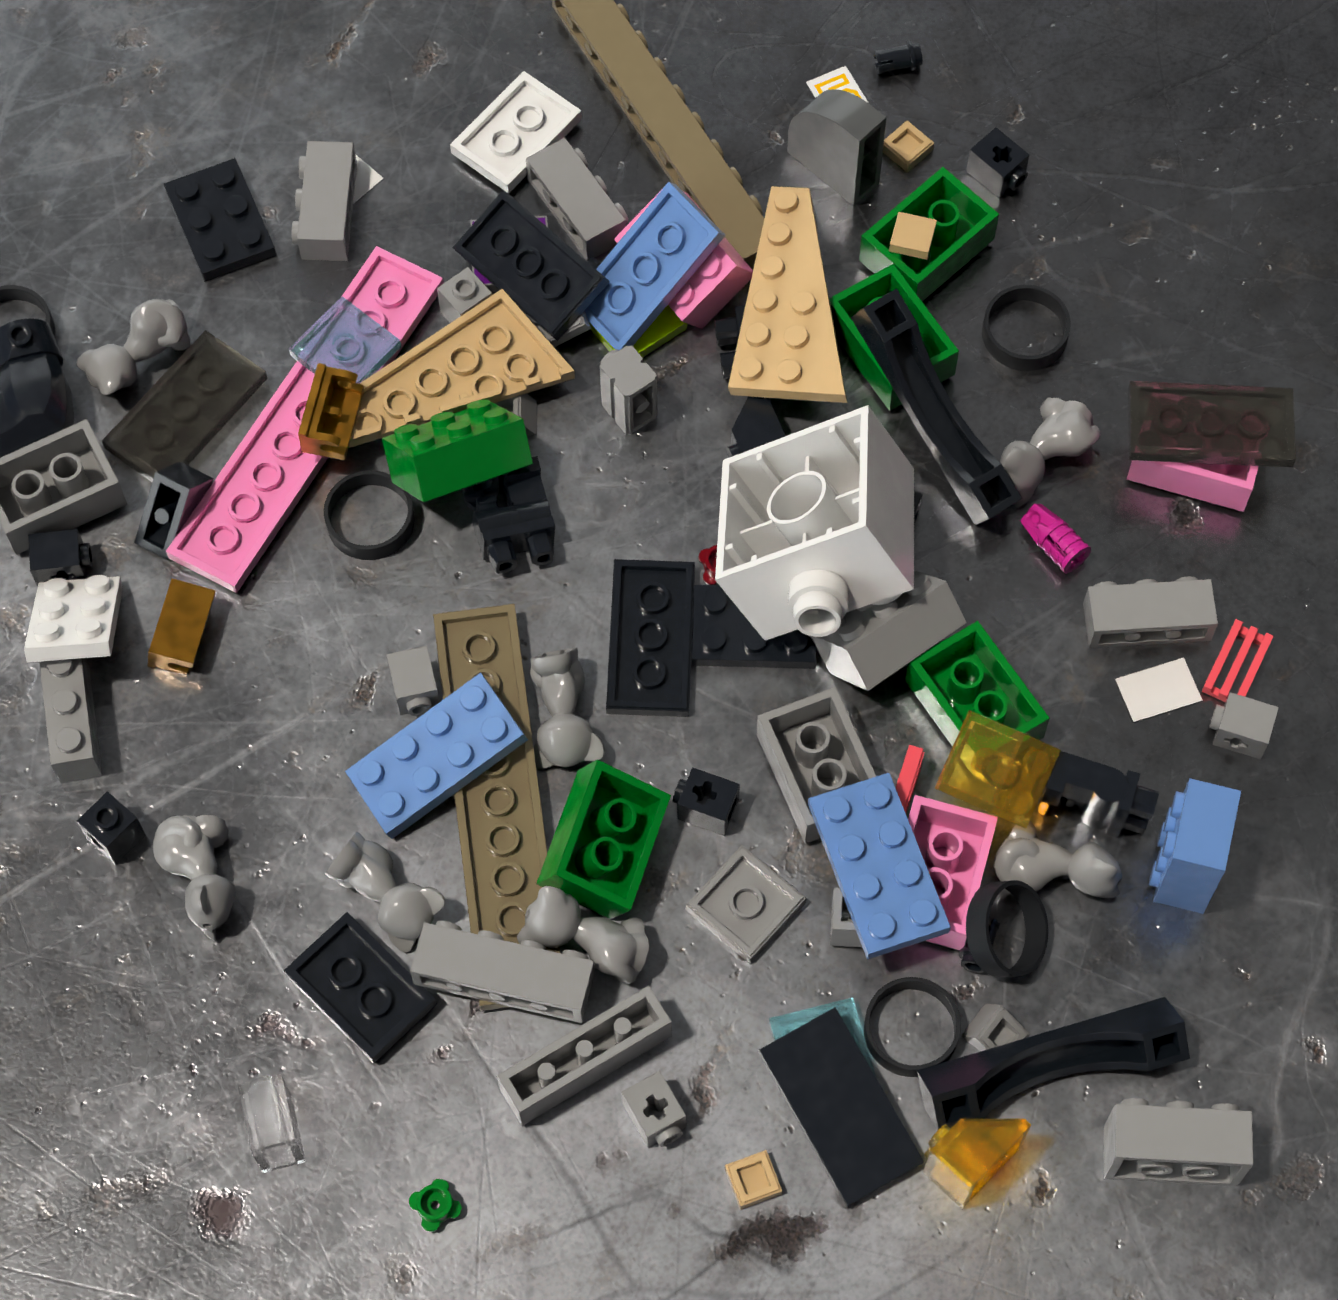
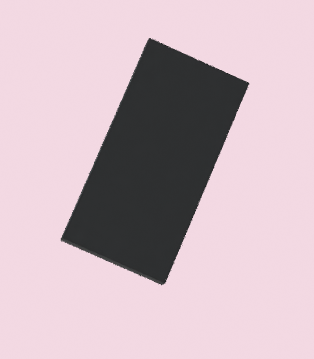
M504 189L452 247L499 290L503 289L519 308L557 341L610 282Z
M614 559L606 714L689 717L695 562Z
M836 1007L759 1049L760 1056L846 1207L924 1163Z

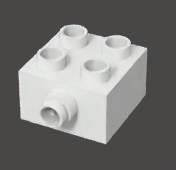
M869 405L723 460L715 581L764 640L797 629L803 634L813 637L830 635L838 630L841 619L847 612L870 604H888L897 599L902 593L914 589V468Z

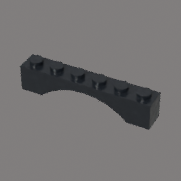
M897 288L852 316V321L974 525L990 519L1021 500V495L1003 465L975 436L949 398L930 361L918 323Z
M1162 997L919 1069L917 1074L924 1108L937 1131L941 1134L981 1122L991 1111L1010 1097L1054 1078L1096 1070L1131 1069L1151 1071L1188 1060L1190 1055L1185 1022L1167 998Z

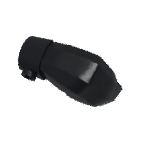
M25 318L9 322L0 327V458L74 425L71 389L61 368L63 357L50 325L41 319Z

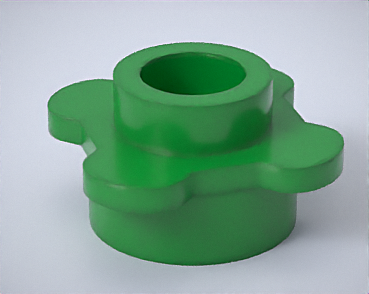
M443 1179L434 1180L431 1185L424 1187L420 1192H414L409 1198L410 1208L419 1213L422 1218V1228L427 1232L437 1231L441 1223L449 1218H458L462 1211L460 1202L453 1200L449 1192V1184ZM438 1202L440 1206L438 1209H432L431 1204Z

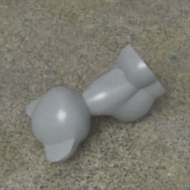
M152 299L140 304L131 313L130 333L124 346L106 344L97 349L87 350L78 358L77 367L85 372L90 385L99 389L102 395H109L117 390L131 386L137 377L136 362L147 360L168 347L175 351H182L191 347L183 311L170 299Z
M1047 398L1040 407L1043 423L1033 434L1030 443L1015 440L1005 447L1000 463L1022 497L1021 500L1014 503L1015 507H1020L1028 502L1036 487L1043 480L1045 460L1054 456H1080L1100 438V430L1096 425H1093V415L1085 404L1078 401Z
M577 647L544 652L531 658L530 676L533 682L541 688L543 701L552 716L538 728L537 742L533 747L536 768L543 770L554 765L568 767L582 761L601 760L605 752L602 739L593 733L588 721L574 715L578 697L585 686L584 672L578 660Z
M187 815L172 816L160 823L153 840L154 857L162 869L175 875L185 876L191 880L185 890L186 913L189 919L207 937L215 941L216 928L226 922L231 912L236 892L233 883L222 876L216 875L217 862L214 849L223 845L227 840L229 830L225 820L215 815H201L197 817Z
M1025 817L1021 818L1013 827L1010 835L1002 843L994 856L993 867L996 868L995 873L1000 881H1022L1031 886L1035 891H1038L1056 877L1069 876L1076 889L1085 894L1103 898H1113L1120 895L1118 888L1122 880L1120 863L1108 851L1095 842H1087L1072 854L1057 844L1038 839L1034 824Z
M356 832L325 874L329 878L337 880L343 887L355 888L356 891L366 898L381 902L378 911V924L381 929L388 933L389 939L394 946L402 952H410L416 939L421 935L424 922L432 923L434 915L445 906V898L433 887H422L415 883L397 886L392 876L393 860L388 851L375 842L365 840L360 833Z
M544 886L539 890L537 899L526 910L525 925L517 935L519 944L522 940H530L548 948L561 947L573 939L587 951L590 960L594 961L596 969L602 973L613 975L619 981L629 984L636 980L645 964L649 951V941L645 935L642 919L631 918L619 924L601 917L581 918L577 899L571 894L551 886Z

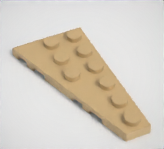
M771 186L728 384L731 395L848 403L819 245L814 207L809 188Z
M501 289L360 383L364 386V393L349 448L392 435L396 428L403 425L415 424L418 426L430 422L431 417L438 413H456L465 410L467 405L473 401L490 400L493 403H497L575 379V371L509 295Z

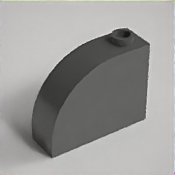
M838 89L826 90L791 120L788 129L787 152L854 206L880 182L887 117L854 94Z

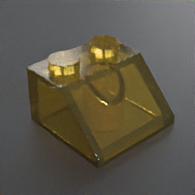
M969 710L935 789L1023 828H1027L1061 750Z
M960 1119L952 1128L945 1124L928 1142L930 1147L924 1154L927 1157L923 1173L963 1209L1022 1148L1031 1124L1026 1119Z

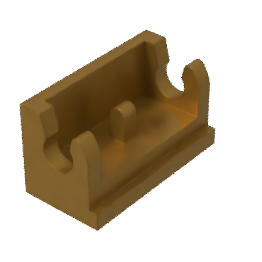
M317 364L298 432L302 452L340 460L346 459L364 393V386L356 383L358 377L356 373L327 367L326 364Z
M171 579L148 651V667H157L181 674H187L189 667L193 668L216 590Z

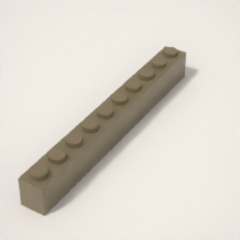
M552 0V7L668 178L682 191L689 194L706 216L726 235L725 238L753 270L764 223L761 205L754 195L749 196L736 168H729L724 160L719 143L715 139L710 140L704 132L705 129L697 112L689 110L685 104V97L677 84H671L667 78L666 69L662 61L658 57L653 58L648 51L647 41L640 30L635 31L630 25L629 16L621 3L616 4L614 0Z

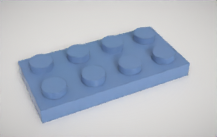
M668 182L596 269L610 282L586 308L585 313L590 324L614 349L621 350L625 346H633L726 236L676 184Z
M479 673L345 772L384 832L393 839L521 746L528 738L486 678Z
M890 773L808 798L809 809L867 960L950 932V924Z

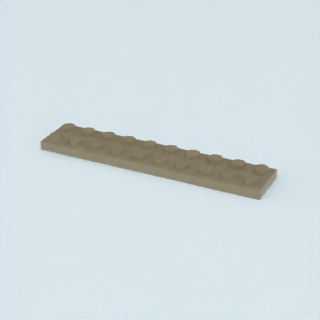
M515 604L433 614L443 699L481 673L528 738L525 743L454 794L470 931L473 934H478L482 930L491 931L501 935L504 941L519 944L517 935L525 925L526 910L537 899L538 892L542 888L536 883L547 856V847ZM546 947L548 951L560 953V947ZM479 1000L480 1011L510 1007Z

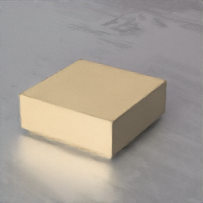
M908 120L884 139L883 153L907 173L934 150V142Z
M898 212L889 252L927 260L937 220Z
M767 1150L725 1165V1171L740 1210L782 1195V1189Z

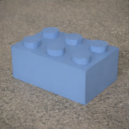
M1189 778L1184 792H1175L1172 807H1169L1166 820L1161 825L1157 847H1160L1157 861H1154L1149 879V886L1156 887L1153 902L1204 914L1226 870L1241 795L1240 790Z

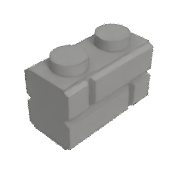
M632 345L607 353L602 358L599 366L601 404L612 418L615 417V422L625 435H631L656 419L658 414L657 375L647 363H643V358Z

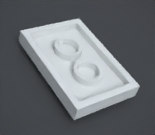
M523 71L450 144L451 153L509 194L527 175L526 158L563 139L582 120V111Z
M94 575L87 579L65 580L63 578H54L46 582H39L24 646L27 663L111 656L123 591L120 576L106 577L104 575Z

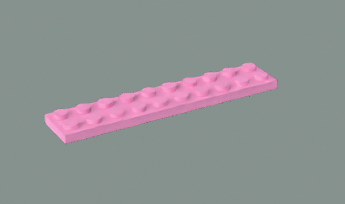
M378 246L375 247L166 550L169 559L235 593L239 591L328 459L325 456L302 452L298 436L317 364H326L327 367L356 373L358 375L356 383L360 384L393 362L438 296L437 288L444 283L442 277Z

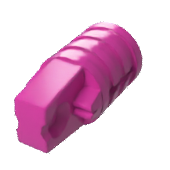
M1042 504L1031 506L1020 520L1037 546L1044 550L1045 554L1052 558V561L1065 574L1078 568L1091 552V547L1084 543V540L1063 519Z

